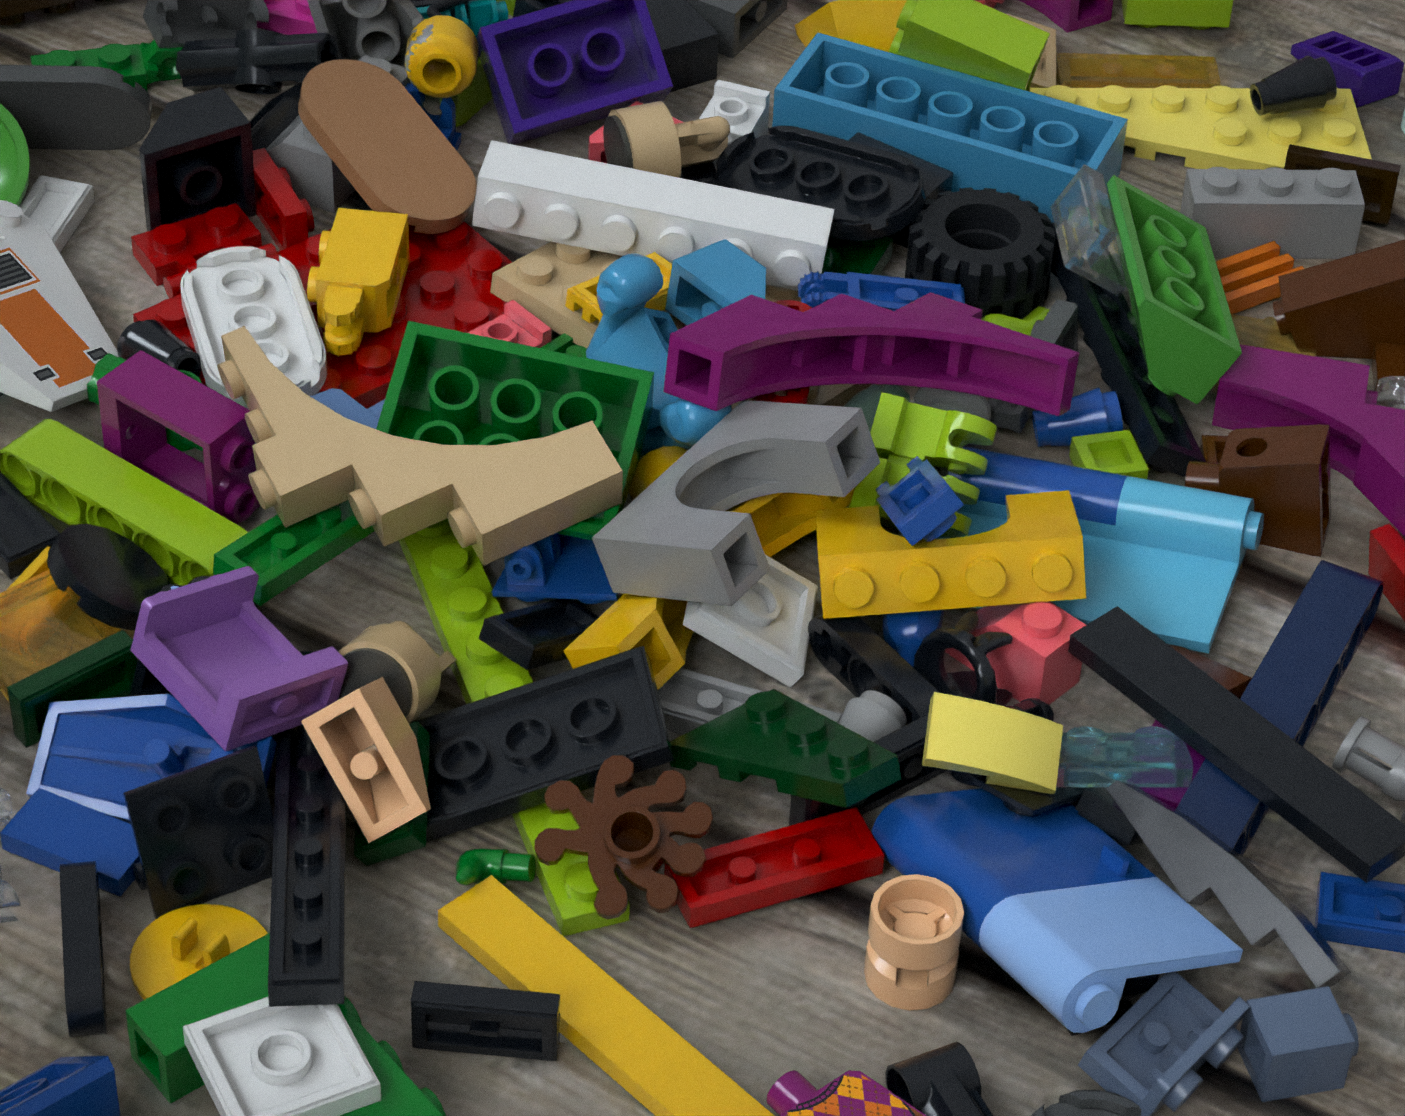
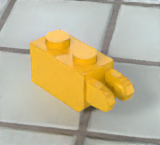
M338 208L331 231H322L319 243L320 267L312 266L310 269L307 298L309 302L317 303L318 327L325 328L323 339L327 352L338 355V357L340 355H352V352L357 351V348L360 347L364 332L378 333L391 327L410 261L408 214Z

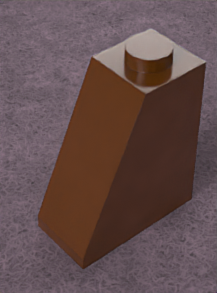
M1405 239L1278 276L1282 300L1273 302L1274 315L1281 335L1292 334L1299 354L1318 357L1371 359L1375 342L1405 344Z

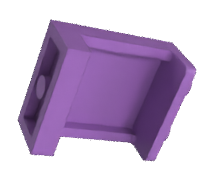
M250 566L217 574L207 579L169 591H162L145 598L141 604L130 649L225 752L302 725L301 721L337 701L348 667L347 660L333 646L303 656L256 608L253 597L259 575Z

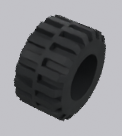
M972 187L959 188L958 192L945 191L937 194V199H927L923 210L909 226L905 278L961 284V287H964L965 304L982 309V317L989 314H1002L1023 319L1039 306L1044 307V300H1047L1055 231L1050 227L1051 220L1048 216L1038 212V206L1030 201L1019 200L1020 196L1013 193L996 192V189L991 188L974 190Z

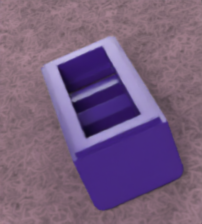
M1335 31L1293 44L1290 54L1297 60L1307 55L1313 59L1324 57L1333 70L1337 88L1351 89L1356 108L1398 94L1404 62L1390 53Z

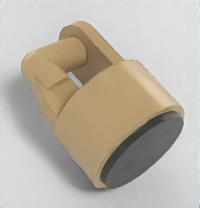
M661 101L614 109L610 111L604 122L603 138L607 163L680 178L681 168L713 162L719 158L728 146L730 125L721 116L674 124L670 111Z
M394 621L390 624L369 626L338 651L348 662L338 700L358 688L383 677L406 720L411 724L433 704L439 692L441 676L457 659L448 650L439 656L406 622Z

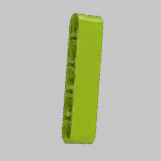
M53 419L42 420L0 450V471L30 503L69 526L91 524L108 528L130 539L156 561L165 572L170 584L185 586L196 577L214 576V554L248 533L239 525Z

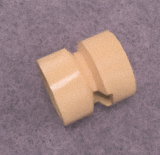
M920 874L901 875L886 881L874 893L870 906L869 940L866 946L864 974L868 988L876 998L889 1006L908 1011L928 1009L942 1003L953 991L958 967V948L962 935L964 909L961 898L951 886L937 878Z

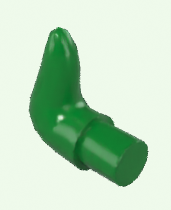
M471 849L462 853L456 862V881L466 886L480 883L492 875L503 884L507 880L532 882L536 872V859L534 854L509 853L508 849Z

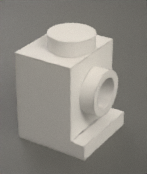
M717 80L714 85V95L699 119L714 116L725 118L730 125L728 146L739 137L754 132L755 138L768 135L770 91Z

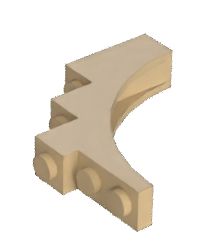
M245 326L221 336L225 362L217 365L221 380L229 396L233 400L242 396L250 412L245 413V420L256 443L252 445L256 471L248 474L249 481L261 507L264 510L274 507L285 528L349 500L352 511L363 529L373 526L385 547L448 518L458 543L462 548L472 545L484 566L622 503L623 471L593 421L546 437L498 445H442L393 436L347 419L305 394L269 361Z

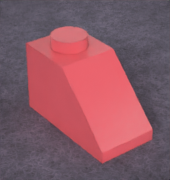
M1051 601L986 606L976 612L979 622L977 628L972 633L975 637L986 632H1002L1010 634L1013 638L1011 644L987 653L986 657L995 671L997 687L1011 692L1012 697L1017 701L1021 702L1028 698H1037L1050 705L1080 681L1082 662L1068 652L1070 635L1086 626V624ZM947 648L945 650L947 654L974 671L968 658L959 650L954 648Z

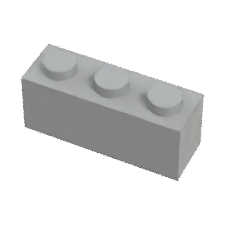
M1211 167L1209 169H1187L1180 213L1206 227L1214 258H1227L1275 241L1281 247L1279 256L1288 253L1294 259H1339L1353 255L1356 252L1365 203L1356 170H1341L1338 168L1286 170L1278 167L1262 170Z

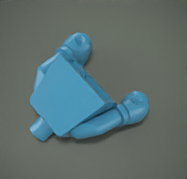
M635 253L622 256L600 274L597 284V302L603 316L586 350V358L654 372L653 408L641 456H645L648 452L662 446H680L689 450L732 411V406L729 405L714 411L663 392L670 334L678 329L669 312L644 308L646 302L652 299L662 288L663 276L659 266L651 258Z

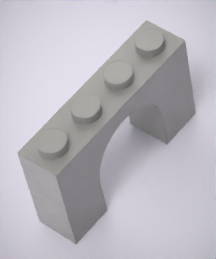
M743 400L592 537L613 593L733 606L770 570L750 513L726 510L745 501L777 493L845 497L880 463L863 410L858 407Z

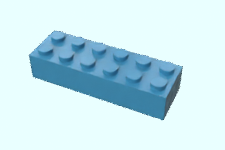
M817 32L774 89L772 127L795 126L844 140H849L857 132H860L953 172L951 192H958L959 188L972 187L974 190L991 188L996 189V192L1000 193L1010 192L1020 196L1019 200L1030 201L1038 206V212L1046 214L1051 223L1053 222L1084 234L1108 194L1107 182L1113 175L1118 177L1120 174L1128 119Z

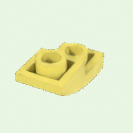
M934 692L929 705L922 766L987 776L986 784L1054 794L1057 785L1063 725L1009 707Z

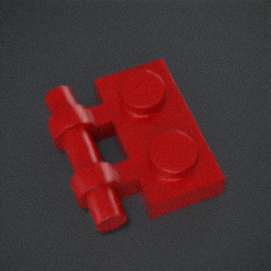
M237 203L225 207H217L206 213L172 224H163L153 230L131 236L133 256L156 286L164 285L169 298L181 294V278L187 269L190 274L191 271L197 268V260L215 250L235 246H251L266 250V256L278 255L272 243L262 245L261 233Z

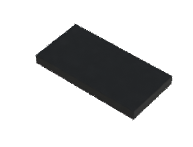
M644 645L414 721L420 723L430 733L428 797L431 809L427 811L426 842L546 803L544 795L548 787L559 780L571 781L580 791L595 787L601 765L604 760L612 755H624L634 763V774L674 761L651 662Z

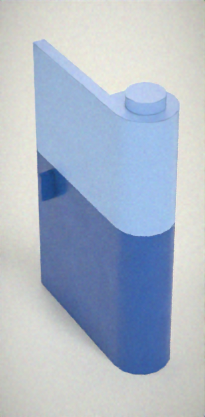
M982 788L922 794L896 799L883 809L873 825L872 834L884 853V858L902 875L920 874L929 876L951 886L961 898L964 909L962 931L1063 1026L1073 1033H1085L1107 1024L1117 1012L1125 982L1128 978L1240 962L1243 952L1242 948L1103 830L1080 816L1071 803L1031 817L1010 811L1004 806L1003 800Z

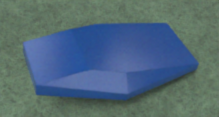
M170 694L50 702L26 794L31 797L38 788H41L131 824L123 795L124 792L254 745L258 750L267 788L277 742L272 736H268L225 752L177 699Z

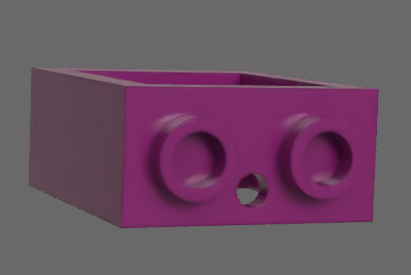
M142 350L97 381L105 449L235 524L248 519L260 507L248 474L256 471L252 447L255 441L245 420V413L250 412L249 409ZM166 427L203 447L204 464L167 443Z

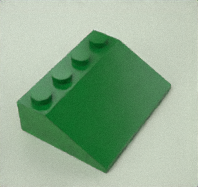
M408 321L376 429L393 436L442 445H498L546 437L593 421L623 471L622 503L557 532L558 534L593 541L592 537L623 510L640 459L653 408L654 372Z

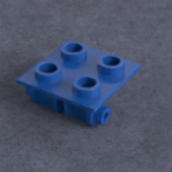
M558 533L504 557L505 568L492 590L493 597H516L525 602L552 598L578 599L582 603L598 604L607 600L617 601L620 593H613L593 541Z

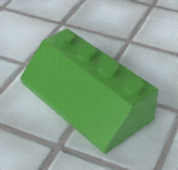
M1113 175L1107 182L1117 248L1125 277L1124 281L1127 285L1131 301L1132 313L1140 338V345L1148 370V378L1157 389L1166 395L1176 396V394H1179L1198 405L1242 354L1206 227Z

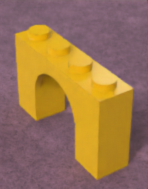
M1069 490L1006 495L1007 522L990 531L970 536L934 539L929 542L921 539L913 546L904 536L895 535L883 529L880 521L879 505L815 510L823 619L1086 599L1083 535Z

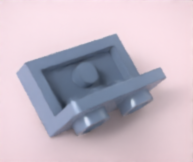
M1177 972L1165 973L1086 1051L1078 1066L1107 1092L1119 1094L1136 1103L1142 1109L1141 1116H1153L1164 1104L1173 1112H1176L1203 1081V1078L1196 1071L1206 1061L1215 1069L1219 1068L1243 1041L1245 1036L1236 1027L1251 1006L1239 996L1222 1012Z

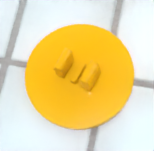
M197 904L172 910L151 922L136 939L130 954V973L133 985L139 995L145 1000L268 933L250 915L224 905Z

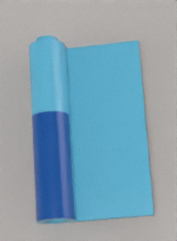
M966 446L962 448L982 455L988 460L984 475L965 473L959 475L950 471L947 474L980 490L977 504H964V506L956 511L972 520L968 536L990 531L1007 522L1006 495L1069 490L1083 535L1086 599L1051 602L1086 625L1118 606L1166 644L1209 654L1246 550H1257L1260 544L1264 513L1254 511L1253 498ZM939 536L936 539H945L948 537Z

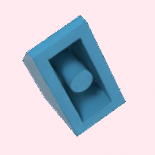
M726 239L673 260L665 310L685 325H689L749 295L765 299L766 267Z

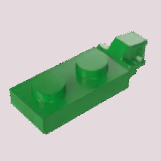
M153 40L151 43L142 42L140 45L108 44L102 48L77 51L54 50L47 54L32 55L30 58L31 65L94 66L111 69L124 75V83L130 84L135 88V82H137L148 92L147 85L153 82L181 79L180 74L176 70L177 52L181 51L183 47L159 48L156 41Z

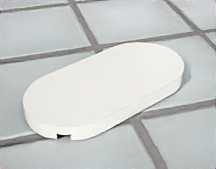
M235 246L222 248L206 254L196 261L197 268L191 271L190 274L187 269L180 283L182 307L196 353L200 356L201 369L207 387L233 400L221 380L217 367L218 364L225 362L221 336L245 326L275 367L305 394L312 396L318 393L327 375L326 350L299 273L289 260L280 255L279 261L266 257V250L251 246ZM242 396L233 400L248 409Z

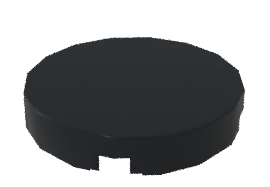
M91 524L70 525L59 534L48 552L47 565L57 587L65 592L69 586L81 597L76 605L83 612L112 627L135 631L142 601L149 596L161 592L163 586L170 584L165 572L146 551L130 539L108 528Z

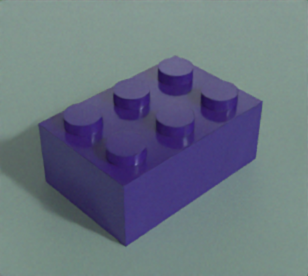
M572 0L480 27L476 38L478 41L479 57L508 144L516 145L606 118L611 110L628 107L636 100L643 104L663 101L673 88L645 0Z

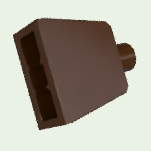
M1329 425L1235 429L1228 433L1220 463L1189 461L1186 470L1185 486L1253 498L1254 511L1264 513L1261 545L1321 557L1331 520Z

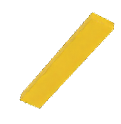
M492 875L438 910V927L510 990L560 994L559 1032L655 1116H774Z

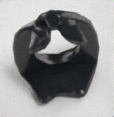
M970 610L961 617L953 628L941 627L926 635L914 655L913 668L935 687L939 693L1006 706L1011 701V692L1005 689H997L995 671L986 657L987 653L1011 644L1013 638L1010 634L986 632L975 637L972 633L978 626L979 618L974 610ZM947 648L959 650L968 658L974 671L946 673L943 658L945 650Z

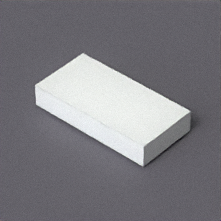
M40 175L19 207L24 215L45 227L59 253H61L95 202L93 185Z

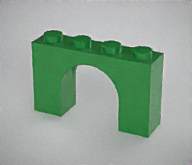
M270 933L125 1010L131 1058L170 1104L205 1085L184 1043L183 1026L268 997ZM344 996V1004L337 1005L380 1082L381 1101L340 1116H446L443 1106L436 1095L429 1088L423 1087L419 1089L405 1074L395 1050L386 1041L381 1040L377 1042L362 1026L356 1008Z

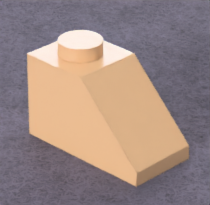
M383 677L358 688L301 721L368 843L431 809L416 736Z

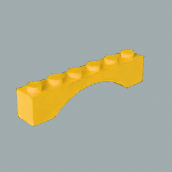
M854 489L845 497L800 493L770 494L745 501L726 511L750 513L765 555L772 557L803 536L816 530L815 510L846 508L851 503ZM623 594L563 651L574 669L644 645L651 662L658 691L686 661V649L694 632L682 625L687 601Z

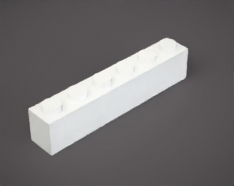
M491 140L478 174L472 226L620 256L635 253L646 256L656 252L671 264L677 258L726 239L766 267V285L798 291V283H800V278L805 277L804 274L808 275L811 271L813 273L819 271L822 274L835 209Z

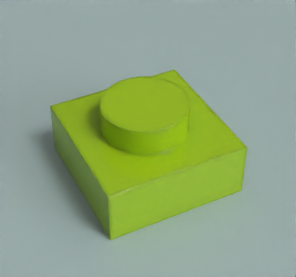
M1130 430L1071 437L1069 457L1074 466L1147 479L1149 469Z

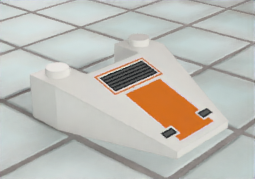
M0 200V392L53 412L88 398L87 383L93 375L95 364L108 353L119 356L114 344L45 227L24 215L22 209L16 204Z

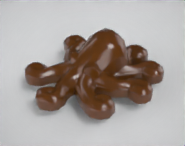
M612 755L604 760L596 778L593 803L587 801L578 787L571 781L559 780L550 785L544 795L547 809L552 814H565L569 812L579 829L547 828L538 834L534 845L539 861L547 866L556 865L566 852L588 856V868L593 882L599 890L594 901V908L597 914L605 919L619 917L626 911L628 905L626 888L618 881L615 875L616 868L620 869L629 883L646 892V900L651 910L657 913L669 912L677 903L679 891L675 880L667 875L658 873L664 863L670 867L674 874L682 877H694L702 871L706 862L704 849L697 843L688 842L679 845L671 836L682 835L688 838L700 839L709 833L713 823L711 808L704 802L694 801L683 812L650 811L659 807H674L684 801L687 793L686 780L682 773L675 770L663 771L655 785L639 787L618 797L616 795V788H623L633 780L634 763L624 755Z

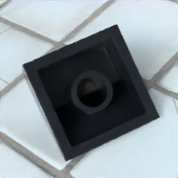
M221 87L168 102L139 148L147 231L163 224H172L206 213L211 209L237 203L248 218L257 215L251 122Z

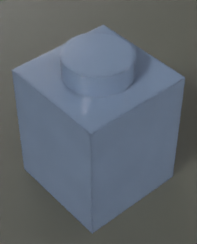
M1329 986L1246 1001L1251 1007L1243 1017L1240 1032L1245 1038L1237 1048L1261 1102L1344 1088L1351 1058L1358 1053V1033L1352 1017L1348 1013L1341 1012Z

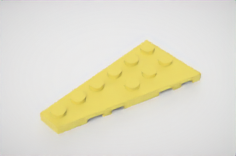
M1054 85L1048 88L1029 89V92L1128 119L1124 146L1134 148V157L1155 161L1157 152L1186 157L1184 166L1195 169H1209L1211 167L1262 170L1278 167L1284 169L1289 145L1292 144L1372 160L1351 89L1337 88L1336 97L1326 101L1324 108L1268 113L1261 116L1257 114L1253 107L1250 88H1230L1227 86L1177 88L1169 85L1157 88H1124L1117 85H1109L1103 88H1070L1064 85Z

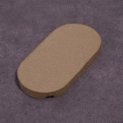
M350 59L327 61L315 66L307 73L300 90L298 102L299 116L308 131L373 211L408 214V225L415 226L413 232L424 234L447 232L464 222L476 195L477 184L475 176L466 161L399 80L382 68L363 61Z

